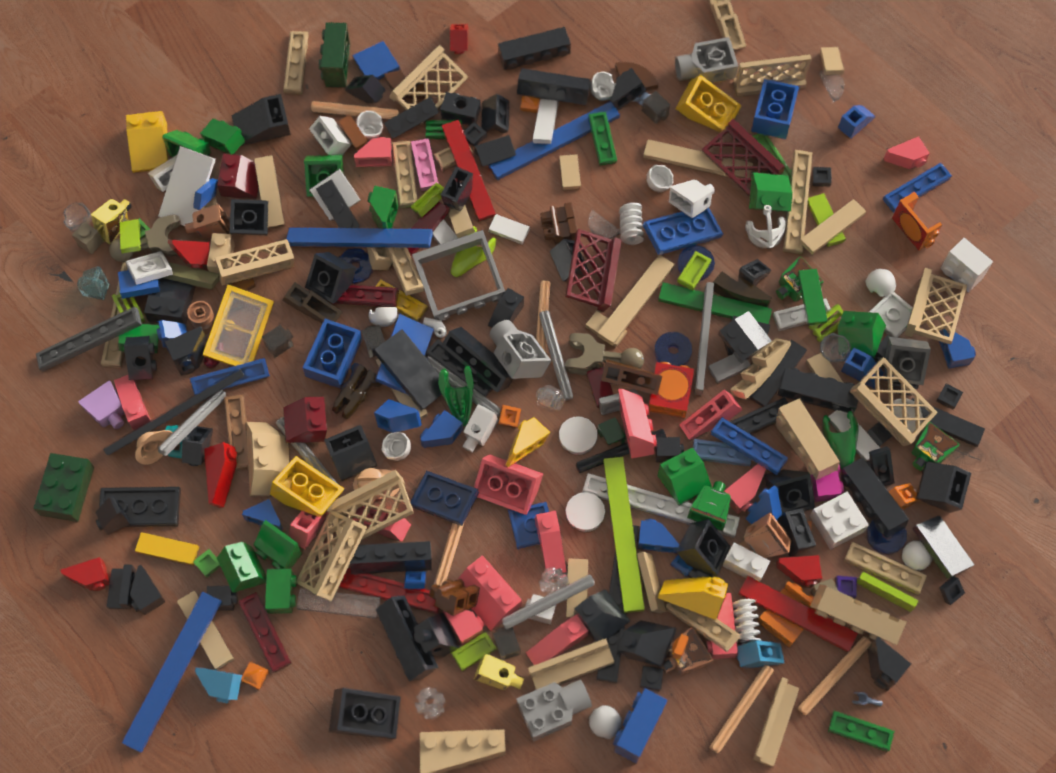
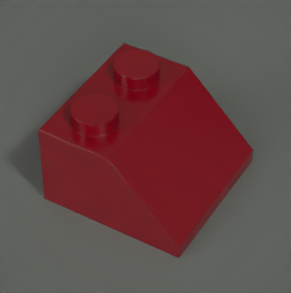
M223 154L217 184L220 195L224 197L257 199L259 185L255 162L242 155Z
M304 397L283 407L286 443L325 442L327 424L324 397Z

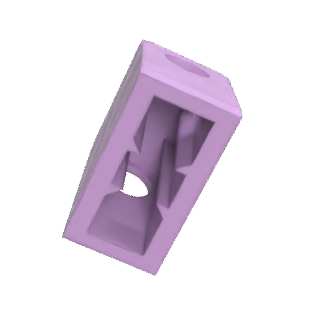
M110 381L78 401L82 408L103 428L111 424L114 429H119L124 425L121 416L125 413L119 396Z

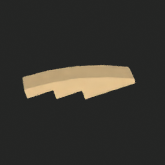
M708 0L722 38H730L733 50L745 48L746 44L737 15L733 12L730 0Z
M273 156L254 158L261 200L268 201V228L283 226L285 224Z
M775 338L771 343L753 355V364L741 373L743 380L730 389L731 395L742 399H747L773 373L791 346V342Z

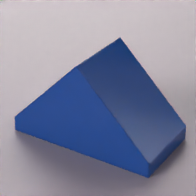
M270 499L252 506L242 513L245 521L262 526L263 522L267 520L280 531H283V527Z

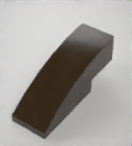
M722 271L713 281V291L722 297L767 308L770 305L772 297L742 276L738 281H735Z
M296 282L293 283L282 300L322 324L325 319L336 322L342 314L341 310L313 291H307Z

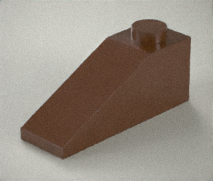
M606 359L601 381L658 395L662 380L661 375Z

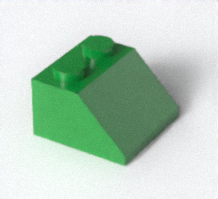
M174 130L162 136L171 157L178 155L180 147L206 156L211 154L209 143L206 140L195 138L188 132Z
M342 155L305 157L304 169L307 197L313 196L310 191L311 188L339 169L344 174Z
M753 172L749 209L764 210L765 205H770L771 211L790 212L793 192L788 176Z
M374 186L373 192H370L368 195L369 211L372 213L373 221L378 228L392 229L399 209L396 190Z
M843 311L838 325L840 355H850L852 349L856 348L871 357H875L886 328V324L879 313Z
M693 447L659 466L657 476L679 506L697 497L704 486L712 487L704 462Z
M267 520L263 522L253 544L256 549L255 553L263 560L267 558L272 561L271 565L275 569H291L302 555L298 543Z
M244 542L224 546L217 556V560L232 593L266 584V574L252 546Z

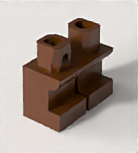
M571 202L564 203L563 207L555 208L550 206V211L540 213L541 224L552 225V227L543 228L545 240H555V244L560 243L563 239L575 241L577 227Z
M447 579L444 580L442 586L432 585L429 597L436 600V607L454 616L477 605L480 587L475 585L465 587L462 579L456 581Z

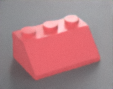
M618 389L620 413L631 459L654 455V447L657 446L656 436L651 435L653 430L652 420L647 419V415H649L648 404H644L642 396L624 389Z
M490 454L482 458L474 488L479 491L477 497L527 515L538 493L543 473L515 463L507 467L505 465L507 460Z
M483 555L468 566L458 578L463 580L465 587L471 585L480 587L477 605L471 609L477 616H480L485 626L491 632L502 623V618L522 607L521 598Z

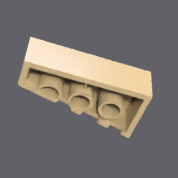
M797 399L779 407L775 426L806 465L808 472L818 480L837 471L840 463L839 459L801 400Z
M822 584L819 585L810 607L817 609L815 613L827 618L830 615L834 617V622L845 626L846 623L852 625L851 630L863 634L865 631L870 634L869 638L873 640L879 637L896 645L906 625V621L892 617L890 614L876 608H871L866 603L854 600L852 597Z
M504 729L420 732V773H445L456 768L466 767L470 764L480 763L505 755Z

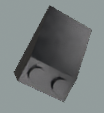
M159 278L160 292L149 294L144 313L148 321L159 323V321L164 320L186 325L188 319L187 311L192 303L196 286Z
M349 688L336 689L333 694L329 732L396 739L401 697Z

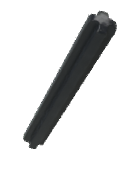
M663 429L651 432V435H655L656 438L666 437ZM628 442L577 462V471L582 473L604 464V459L630 454Z

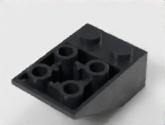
M281 94L263 97L231 115L233 126H237L242 131L241 134L245 139L241 146L291 135Z

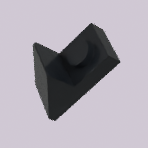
M756 259L739 269L738 280L742 276L756 286L759 280L769 275L771 269Z
M886 446L869 451L870 461L866 463L884 487L894 484L890 448Z

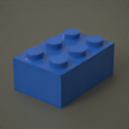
M764 79L751 132L786 139L799 86Z
M325 319L303 365L305 377L341 389L362 342L361 331Z
M646 688L643 693L638 692L632 705L634 711H629L622 725L625 727L624 731L619 729L614 739L613 745L616 746L614 752L637 764L668 700Z

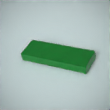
M606 111L588 114L599 166L617 163Z
M817 269L799 270L797 274L807 324L827 323L828 320Z
M837 711L832 712L827 731L886 752L890 751L894 735L893 730Z

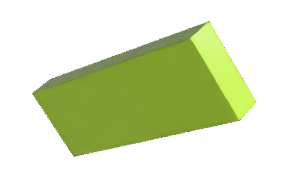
M824 193L808 198L807 204L817 226L834 214ZM843 232L826 244L827 247L845 242Z
M862 572L857 580L858 585L909 612L918 603L917 599L865 572Z

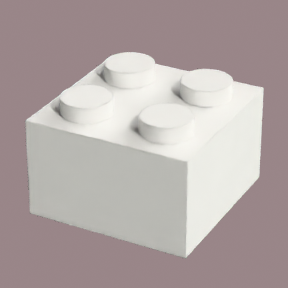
M963 238L948 253L940 269L954 281L967 285L966 291L970 292L984 278L993 261L967 239Z
M848 491L814 508L810 514L811 520L830 550L864 533L869 526Z

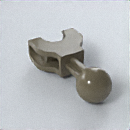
M174 214L158 218L154 222L153 227L145 231L146 237L140 239L141 250L150 248L152 253L162 251L166 256H176L177 253L168 245V240H170L168 239V234L171 230L180 226V217ZM120 238L110 244L109 253L114 260L125 262L132 257L133 252H121Z
M572 333L569 336L570 346L582 350L583 355L579 358H569L565 362V369L568 373L586 375L587 371L602 368L603 362H606V359L639 369L644 364V356L636 348H628L622 353L605 351V344H599L590 334Z

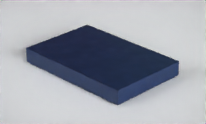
M426 471L410 503L415 509L462 526L479 491L471 486Z

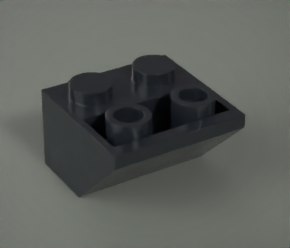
M361 425L324 440L341 481L358 475L367 468L377 467L376 460Z
M925 462L916 499L949 513L962 510L972 473L954 465Z

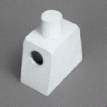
M697 180L671 186L669 203L693 218L710 207L714 187L711 184L704 186Z
M479 404L477 405L464 430L467 440L463 448L473 452L477 444L485 445L499 421L493 411Z

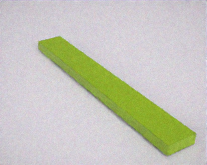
M623 457L607 458L603 462L624 613L644 611V602Z

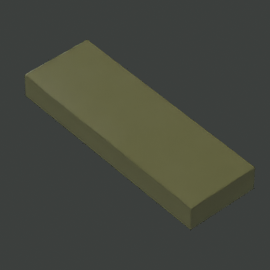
M170 262L168 263L172 268L173 275L162 277L207 289H213L220 280V274Z

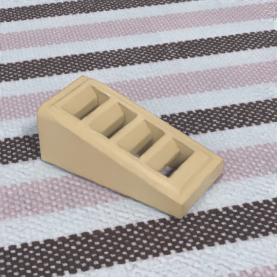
M367 247L372 269L388 270L392 261L386 247Z

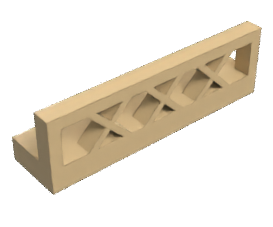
M283 240L216 257L215 262L220 273L221 285H226L294 267V256L288 240ZM285 246L287 251L286 254L282 255L275 252L277 248ZM263 251L269 254L266 259H261L257 255ZM247 256L251 258V261L247 264L239 262L241 257ZM229 261L233 265L231 268L223 269L221 262Z
M603 639L528 669L537 690L553 682H556L558 685L615 664L607 640Z
M783 677L778 682L753 757L754 761L772 768L774 767L799 691L798 687L787 684L788 679Z

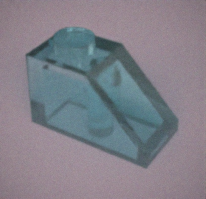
M98 266L84 271L77 283L78 289L83 296L100 300L105 299L110 285L103 270Z

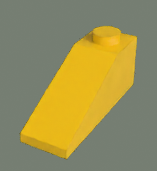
M533 417L528 421L524 420L518 426L519 431L514 438L505 464L507 467H510L545 443L550 431L536 418Z

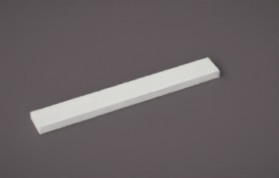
M588 473L582 493L595 494L597 497L609 501L606 478ZM627 485L631 508L689 525L696 522L687 518L692 503L685 502L679 506L674 498ZM728 514L723 532H719L734 538L740 518Z

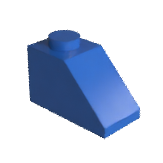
M946 329L939 331L941 335L949 337ZM956 332L954 333L951 345L939 341L948 369L970 365L976 356L975 349L971 346L970 341Z
M654 519L641 521L638 549L677 554L679 543L662 523Z

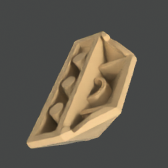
M246 422L250 496L269 497L272 482L289 464L288 443H286L283 434L266 422Z

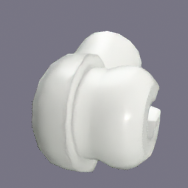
M424 318L423 324L433 328L437 337L443 338L446 336L447 329L441 320Z

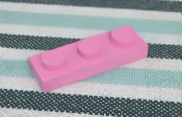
M429 139L411 142L421 191H426L436 182L438 183Z

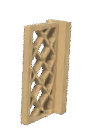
M439 45L392 91L389 97L407 110L416 105V95L425 96V99L428 96H437V104L435 106L438 109L442 105L446 94L440 93V84L449 85V93H454L468 76L444 53V49ZM441 59L448 64V69H439V61ZM436 72V81L427 80V73ZM439 72L448 73V81H439ZM451 73H457L462 79L459 82L452 81ZM417 83L424 84L425 92H416L415 85ZM428 84H437V93L428 92ZM405 95H413V104H407L402 98Z
M802 55L740 63L737 78H734L733 81L736 96L760 94L764 79L799 86V89L806 88L805 79L811 62V56Z
M925 268L904 335L912 337L914 333L951 345L967 285L931 274V269ZM932 282L940 283L942 287L936 289ZM951 288L960 289L961 293L954 295ZM946 291L950 297L943 299L939 293ZM935 295L938 301L932 303L928 297ZM953 300L957 307L951 309L947 302ZM942 305L946 311L939 313L936 306ZM931 309L935 315L928 317L924 311ZM949 314L953 321L947 323L943 316ZM938 319L942 325L935 327L932 321ZM927 323L931 329L924 330L919 327L920 325ZM946 329L949 337L941 335L939 331Z
M884 357L874 365L857 385L850 389L852 395L902 446L912 444L920 431L938 413ZM882 364L887 368L888 377L879 376V367ZM868 379H875V390H870L865 385ZM879 379H888V390H880ZM892 380H898L901 383V390H893ZM880 393H888L889 404H883L880 401ZM893 393H901L902 404H893ZM906 393H911L914 396L915 404H906ZM893 407H902V418H897L894 415ZM906 407H915V418H907ZM919 407H925L930 414L926 418H920ZM907 421H915L916 429L913 432L907 428Z
M396 470L338 498L327 509L328 513L332 510L343 516L348 515L347 518L353 519V517L360 519L358 523L362 525L364 521L370 522L371 525L365 531L362 539L414 514L404 487L405 482ZM400 488L397 498L390 496L393 490ZM382 497L383 500L380 506H374V501ZM388 499L395 501L391 510L384 509ZM400 503L405 504L407 510L401 513L396 512ZM366 507L362 516L355 514L358 508ZM370 509L377 510L373 519L367 518ZM382 512L388 513L389 515L385 521H378ZM336 517L333 521V525L337 524Z
M330 510L298 576L297 584L320 597L332 601L367 526ZM336 517L337 524L332 526V523ZM337 531L338 536L333 538V533ZM327 537L328 542L323 545V541ZM329 549V554L324 557V551ZM318 555V556H319V561H317L316 563H314V560H315L316 556ZM320 567V573L315 575V569ZM310 573V579L304 582L307 575Z

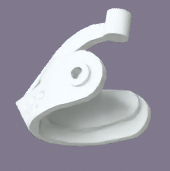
M765 205L763 214L767 218L768 230L755 229L752 221H746L745 229L748 238L753 244L761 248H772L782 240L786 223L784 217H779V228L772 229L771 206Z

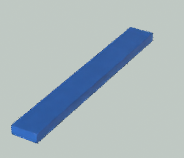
M610 101L555 129L551 144L533 143L532 141L516 149L515 156L489 164L488 167L495 178L499 180L591 133L588 114L606 111L609 123L620 118V114Z
M289 227L286 240H288L290 246L430 248L433 232L432 229Z
M202 591L122 742L123 744L143 752L219 608L221 600Z

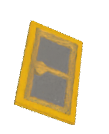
M227 285L202 356L230 366L254 361L274 301Z

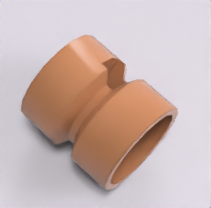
M205 301L192 303L188 308L187 315L193 329L201 326L204 334L210 333L216 319L211 306Z

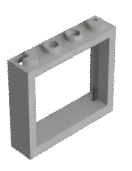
M483 230L412 254L430 308L436 320H446L450 318V315L456 313L457 315L464 314L468 311L467 309L473 307L475 309L481 308L490 301L493 303L498 302L505 293ZM481 244L497 290L438 311L421 264Z

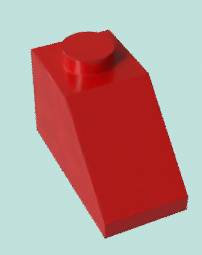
M451 24L450 51H454L455 54H464L465 51H468V24Z
M168 240V245L186 264H191V268H203V264L207 265L210 242Z
M819 555L779 558L776 563V568L798 585H805V587L811 588L822 580Z
M100 557L60 570L66 579L90 591H100L110 584L105 562Z

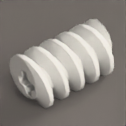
M639 203L624 204L619 209L620 239L629 245L639 244L644 240L641 237L643 236V225L641 224L643 221L641 217L642 205Z
M742 599L732 603L735 618L734 624L736 626L735 631L740 635L737 642L742 644L756 640L761 641L760 638H755V635L760 634V631L754 630V627L759 626V623L753 622V619L758 618L757 614H752V611L757 610L756 606H751V603L756 602L753 599Z

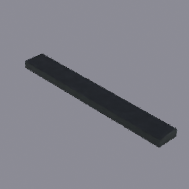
M242 370L234 371L105 446L104 452L106 455L114 453L138 439L142 434L150 432L244 377Z
M633 525L636 545L639 526ZM615 551L609 594L623 611ZM625 626L607 639L615 664L599 669L597 681L617 684L621 658L618 646Z

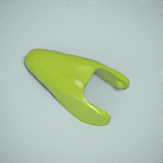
M495 238L490 239L488 242L491 254L495 250ZM474 246L456 252L451 266V274L454 277H459L474 266L485 261L486 257L482 247Z

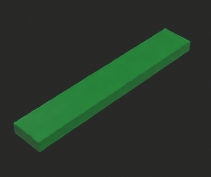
M663 282L658 301L702 312L704 292ZM713 294L712 315L732 319L733 316L739 317L749 311L757 322L769 324L772 313L771 308Z

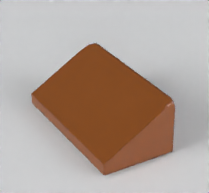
M351 115L339 121L342 130L358 152L367 144V139Z

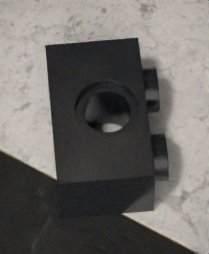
M446 92L440 109L441 119L462 120V124L470 126L473 122L477 123L481 102L480 99Z
M150 336L126 337L124 350L129 380L153 379L154 371H157V362L152 357V354L155 353L154 343H150Z

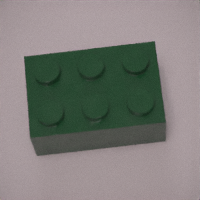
M326 22L325 29H322L324 44L320 45V54L322 55V59H319L321 80H324L325 87L346 88L350 54L347 23Z
M50 453L33 507L40 516L74 522L79 521L94 466L89 459Z

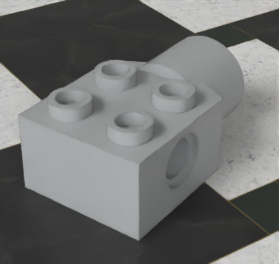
M730 38L695 43L692 54L676 56L675 70L678 80L694 79L699 75L711 83L736 78L738 63Z
M503 320L491 329L490 338L497 346L494 354L512 379L538 378L543 376L551 359L533 335L517 330L510 320Z
M581 680L564 687L553 682L517 698V706L533 742L570 726L572 715L592 707L587 690Z

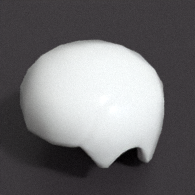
M597 72L590 83L591 93L596 99L602 101L612 98L615 87L612 75L606 72Z
M368 110L360 113L356 124L367 140L378 138L383 129L381 116L374 111Z
M655 165L648 171L646 182L653 191L664 192L673 185V174L666 166Z
M876 269L867 276L866 286L871 293L874 291L880 297H883L895 291L896 281L889 270Z
M380 307L376 308L375 311L369 310V321L378 327L391 326L397 319V308Z
M394 432L384 438L381 450L388 459L400 461L409 455L411 443L404 433Z
M911 541L902 550V560L905 566L911 569L921 571L932 563L933 558L921 541Z
M600 706L591 713L589 726L598 737L612 739L617 735L619 729L621 730L622 718L614 708Z

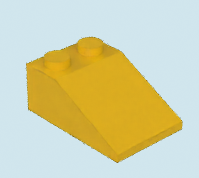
M699 75L689 82L675 109L688 119L721 132L732 119H735L741 105L710 81Z
M163 112L126 115L132 172L152 171L168 161V151L162 138L167 133V122Z
M295 456L272 482L270 495L289 507L321 517L344 491V488Z
M718 577L664 580L658 598L716 620L728 583H725L724 580Z

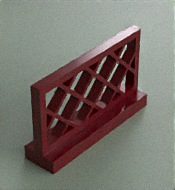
M734 119L702 149V152L749 197L750 190L747 188V182H751V178H747V170H758V173H760V170H768L771 174L776 175L784 173V165ZM729 133L733 137V142H722V137ZM712 146H720V154H711L708 150ZM722 146H733V154H722ZM735 146H743L746 149V154H735ZM722 158H733L732 166H724ZM735 158H746L745 166H734ZM747 158L757 159L758 166H747ZM734 170H745V178H737L734 175Z
M581 229L576 231L565 297L596 306L597 310L602 312L611 306L622 239L615 237L611 240ZM581 236L586 237L590 244L584 246L580 241ZM596 243L606 244V249L601 252ZM592 246L597 255L591 257L586 249ZM581 251L587 258V260L582 263L577 257L578 253ZM597 257L603 262V266L600 268L593 261ZM588 262L595 270L588 274L583 266ZM577 268H580L584 274V277L578 279L574 273ZM595 273L600 278V283L597 285L590 277ZM587 279L591 288L585 290L581 281ZM577 285L582 293L579 295L571 293L572 286ZM594 290L598 296L597 301L591 299L588 292Z

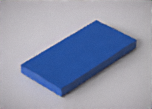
M709 207L693 218L682 211L643 223V227L658 255L722 238L723 232Z
M399 314L390 337L403 329L425 356L434 329ZM381 362L374 381L407 394Z

